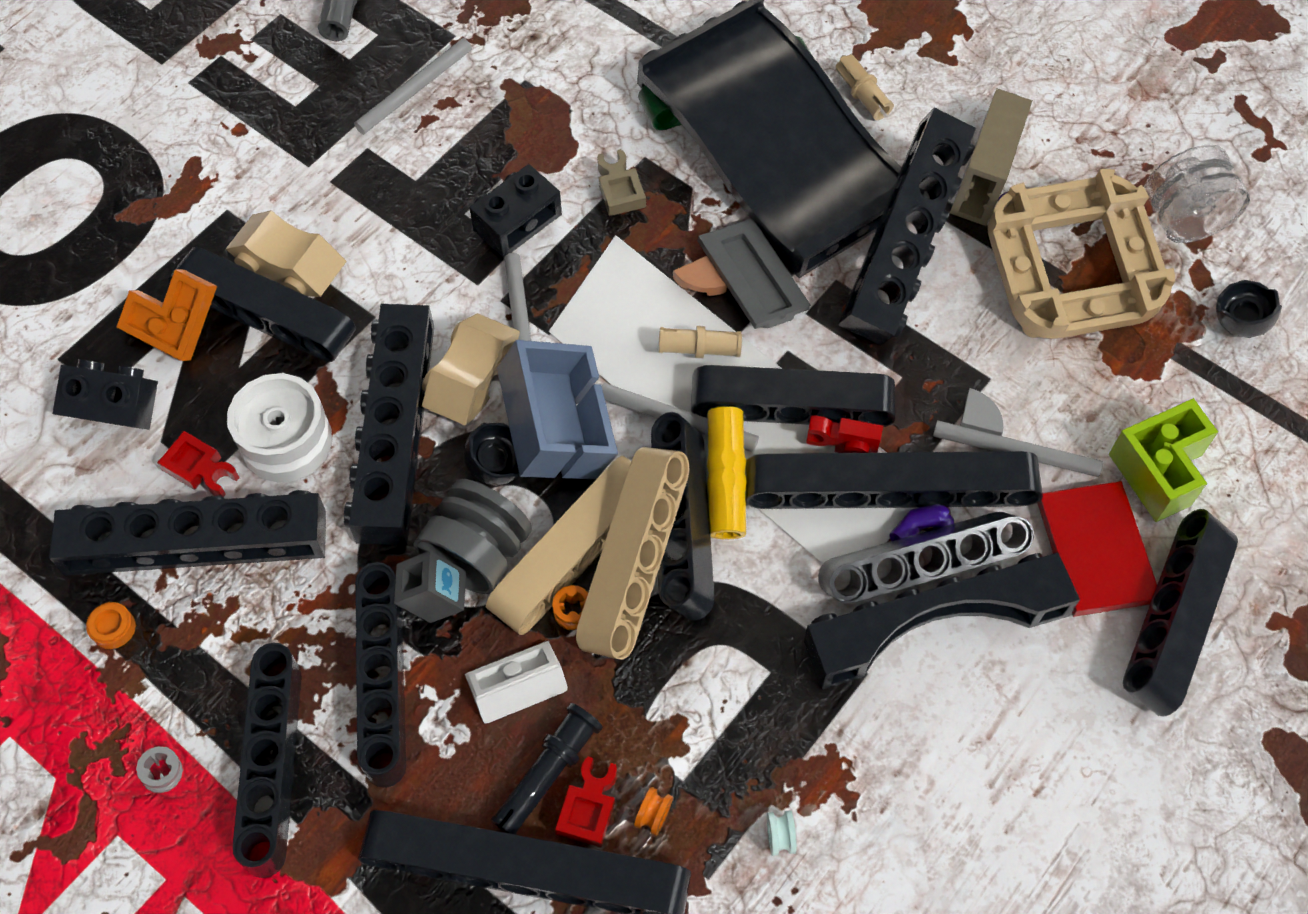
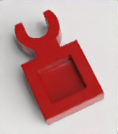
M811 416L806 443L813 446H835L834 452L878 453L883 426L841 418L840 423H835L822 416Z
M185 431L157 462L162 471L195 490L204 481L212 495L223 498L226 493L222 486L217 484L218 479L228 476L232 480L237 481L240 478L233 465L228 462H219L221 456L216 449Z
M587 756L581 767L584 786L579 788L569 785L555 831L556 835L602 847L615 805V798L604 795V791L609 790L615 784L617 767L616 764L611 763L605 777L595 778L591 775L594 764L593 758Z

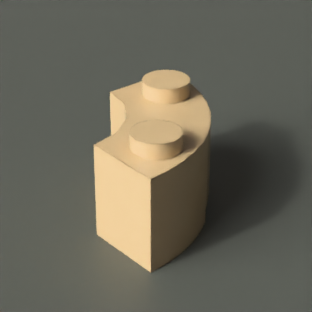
M272 210L253 214L226 248L235 257V264L301 294L312 297H321L347 262L320 234L308 233L297 229L281 219Z
M478 313L459 322L452 332L451 345L441 361L428 371L424 378L422 389L425 391L421 407L462 425H467L489 401L488 392L493 377L495 375L498 376L497 367L515 340H518L520 331Z

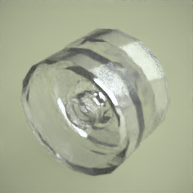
M1218 145L1197 146L1172 156L1151 173L1144 185L1149 196L1148 202L1152 210L1158 213L1159 223L1166 237L1175 243L1198 241L1220 232L1234 223L1245 212L1250 203L1248 190L1241 178L1235 175L1234 165L1228 154Z

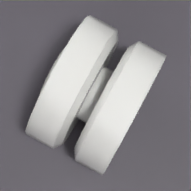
M285 373L263 375L248 382L238 391L228 408L227 427L248 469L261 479L277 483L297 481L314 473L326 460L332 446V429L316 391L302 378Z

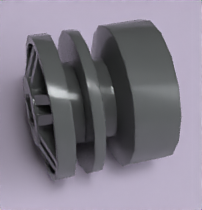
M457 479L448 491L449 497H445L438 506L441 516H432L413 544L419 555L432 551L465 570V589L479 594H490L508 569L505 557H514L521 549L520 543L524 542L531 533V522L513 502L497 491L475 481Z

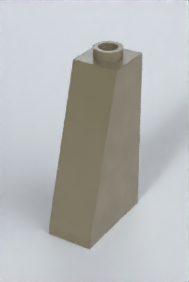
M996 88L950 214L984 226L987 225L1007 181L1033 100Z

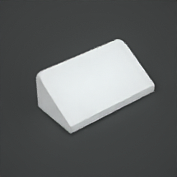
M549 641L465 674L484 723H490L567 691L568 688L561 665Z

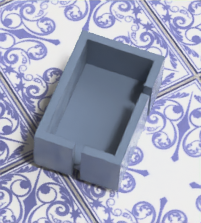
M515 340L498 365L497 371L520 477L555 478L561 471L562 478L597 479L618 455L602 386L601 384H595L599 379L592 346Z

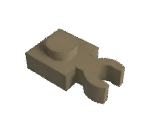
M622 149L617 150L618 162L614 164L607 163L604 160L603 154H598L597 156L598 171L601 175L598 177L599 188L609 216L646 207V196L636 168L626 170V154Z

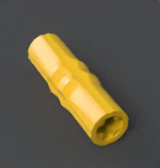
M717 407L709 410L707 413V468L709 473L707 486L709 492L710 536L722 540L739 539L746 535L745 492L747 481L745 476L746 458L744 453L743 411L736 407Z

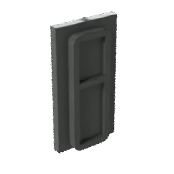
M752 218L698 236V243L754 329L760 327L772 328L791 321L796 314L810 309L811 304Z

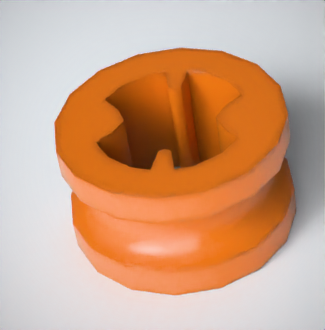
M574 585L566 586L557 591L553 598L552 607L555 620L561 627L567 630H577L588 596V592L584 588ZM580 601L581 613L578 614L571 611L568 615L565 614V602L573 605Z
M650 787L640 806L634 826L639 829L642 826H648L651 830L650 834L657 836L668 815L673 796L667 794L665 797H661L657 794L656 788Z

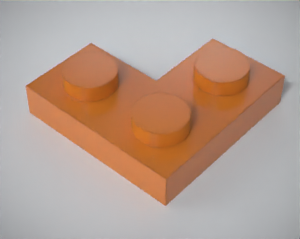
M175 269L164 302L139 290H129L117 328L180 361H189L194 353L217 286L186 270Z

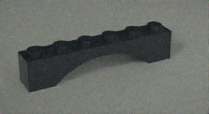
M1035 553L1022 558L1016 565L1002 569L1001 565H993L981 570L977 576L961 580L960 577H952L940 582L934 589L920 592L919 589L904 591L897 595L893 601L878 604L877 601H869L857 606L853 612L837 616L835 613L821 615L815 618L810 625H807L804 644L820 687L823 690L863 678L874 661L891 643L909 631L932 621L957 616H984L1007 620L1027 628H1032L1069 617L1080 601V598L1059 553L1044 557L1041 553Z

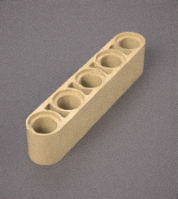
M642 447L634 454L577 626L576 641L582 651L621 660L627 658L632 652L688 480L689 461L683 452Z
M625 456L618 457L506 575L488 597L486 608L519 635H524L534 627L552 607L553 598L557 591L572 585L602 552L631 461Z

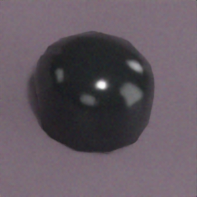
M1241 280L1229 284L1218 295L1216 313L1221 326L1232 335L1246 338L1264 335L1271 330L1277 322L1282 309L1276 289H1268L1262 283L1250 280Z
M482 423L470 433L464 446L465 465L471 475L484 484L494 486L506 484L516 479L519 475L510 428L504 423Z

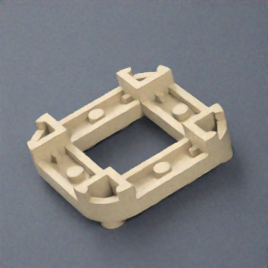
M1099 169L1095 177L1029 189H1026L1024 182L1010 187L1009 191L1000 198L989 219L988 235L1012 314L1022 326V330L1027 336L1032 338L1058 339L1136 325L1150 320L1166 303L1170 296L1171 288L1175 283L1174 268H1165L1144 207L1149 196L1142 185L1137 188L1128 180L1114 175L1115 169ZM1102 219L1123 283L1059 294L1058 288L1051 289L1033 231Z

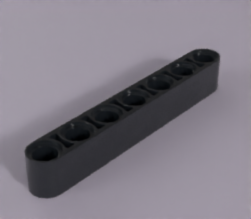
M1026 451L758 454L748 458L745 466L747 481L746 501L748 505L757 509L920 508L935 504L945 507H1020L1035 504L1043 498L1038 457L1034 453Z
M383 810L370 811L358 856L360 862L382 869L621 914H684L691 878L690 870L670 863Z

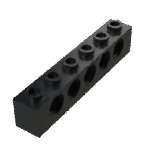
M935 107L919 123L838 326L880 346L893 336L898 337L901 334L908 319V316L903 314L907 303L914 300L922 281L917 279L921 267L927 266L935 250V246L931 244L934 234L941 231L948 218L949 212L944 210L947 201L955 196L960 187L962 178L958 176L961 166H965L973 154L975 145L971 143V140L976 130L975 127ZM933 155H936L937 157H939V158L941 159L943 165H940L939 163H937V162L935 161ZM919 188L924 189L929 194L930 199L925 198ZM905 221L914 225L917 234L912 233L907 228ZM892 255L901 260L903 269L893 263ZM878 290H882L888 295L889 304L884 303L879 298Z
M381 304L379 319L372 320L371 341L375 344L374 353L368 354L366 358L367 379H370L368 390H362L360 400L364 422L363 426H357L355 433L356 451H359L358 464L352 463L349 475L350 488L354 489L352 502H346L344 508V525L346 528H350L356 544H408L424 407L421 406L425 391L422 389V384L430 367L434 335V323L429 305ZM398 348H405V349L402 350V351L393 352L394 350H396V349H398ZM393 383H401V384H400L399 386H397V387H393V388H389V387H388L389 385H391V384H393ZM387 419H397L391 424H382ZM384 455H392L387 461L377 462V459ZM388 493L381 500H371L375 494Z
M296 490L288 495L277 496L252 493L245 496V498L231 499L208 496L201 501L186 502L176 499H164L156 504L139 505L133 502H120L110 507L75 505L71 509L55 510L49 558L64 576L325 558L326 510L319 493H311L304 490ZM286 520L282 527L270 529L275 522ZM243 523L236 531L227 532L232 525ZM199 526L195 532L184 535L189 528ZM154 529L149 536L140 538L147 530ZM110 532L106 538L97 541L102 534Z

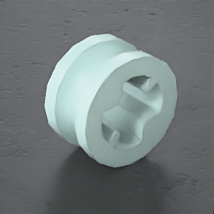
M784 811V815L781 817L775 816L774 812L767 813V833L771 856L778 855L779 851L783 849L787 850L789 854H796V832L792 811Z

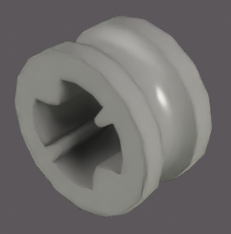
M158 746L142 754L138 760L136 771L138 778L146 789L153 793H164L170 791L178 784L182 777L183 768L181 761L173 750ZM159 760H166V764L171 771L165 777L161 773V779L154 780V776L149 770L154 763L159 766Z

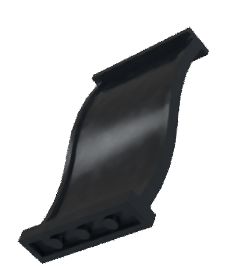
M764 0L741 1L732 10L719 17L708 19L702 26L688 34H680L671 43L658 50L649 51L639 60L637 84L640 88L646 85L681 122L750 219L754 220L763 234L789 259L790 269L798 278H801L876 232L902 167L869 134L819 63L800 40L765 8ZM919 188L921 194L924 195L925 190Z

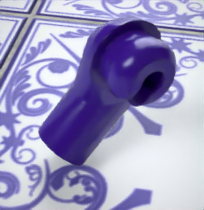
M940 504L911 509L891 531L889 537L894 541L918 534L922 529L930 527L936 529L954 524L955 521L949 514L950 510Z

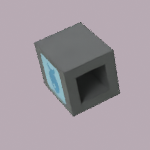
M432 551L398 563L394 604L430 623L464 611L466 571Z

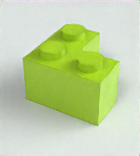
M1193 398L1122 430L1109 452V456L1156 523L1191 507L1205 488L1207 482L1192 460L1203 456L1218 431Z

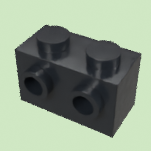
M530 164L518 172L508 175L503 183L488 194L478 197L474 204L469 207L473 231L503 258L562 215L560 191Z
M78 359L77 367L61 364L52 414L150 430L158 381L143 378L144 370L118 366L117 373L105 372L104 363Z

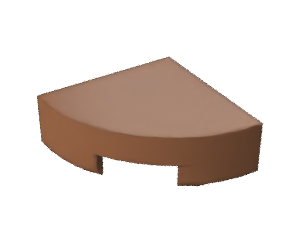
M707 256L673 270V279L685 290L691 289L698 292H706L709 296L723 294L727 291L726 284Z

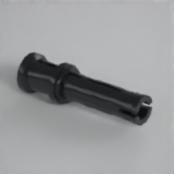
M574 703L569 704L566 708L568 715L552 735L547 734L544 737L542 744L543 752L497 813L491 817V822L499 829L506 830L505 833L517 835V831L566 766L571 768L572 765H576L580 759L577 754L593 733L599 734L602 730V724L580 706Z

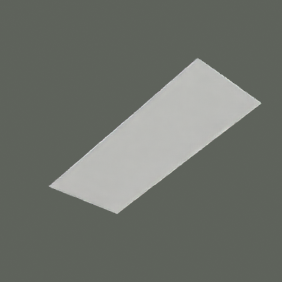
M616 235L549 330L563 344L592 346L598 374L611 385L691 412L692 376L694 370L698 367L721 365L782 369L743 337L740 357L704 355V358H695V354L659 353L660 327L696 330V326H705V329L709 331H736ZM649 416L652 420H657V418ZM744 421V431L759 436L754 452L744 449L746 460L758 454L837 452H834L835 446H813L807 444L809 425ZM702 434L705 448V463L707 465L708 436ZM881 447L878 449V453H887ZM915 508L759 510L824 564L831 558L886 543L890 539L889 534L911 509ZM844 570L838 574V577L845 583L851 579L849 570Z

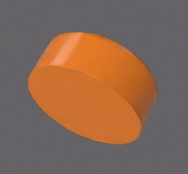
M108 602L96 607L90 613L86 622V630L89 637L99 647L104 649H116L125 645L132 638L136 627L133 615L124 605L116 602Z

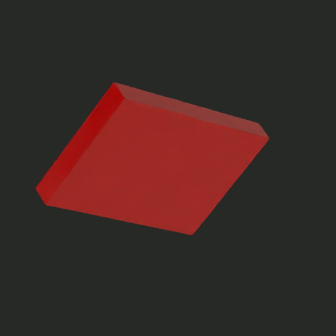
M1122 481L1043 493V498L1037 504L1053 554L1059 553L1080 598L1072 612V616L1077 617L1150 605L1157 582Z

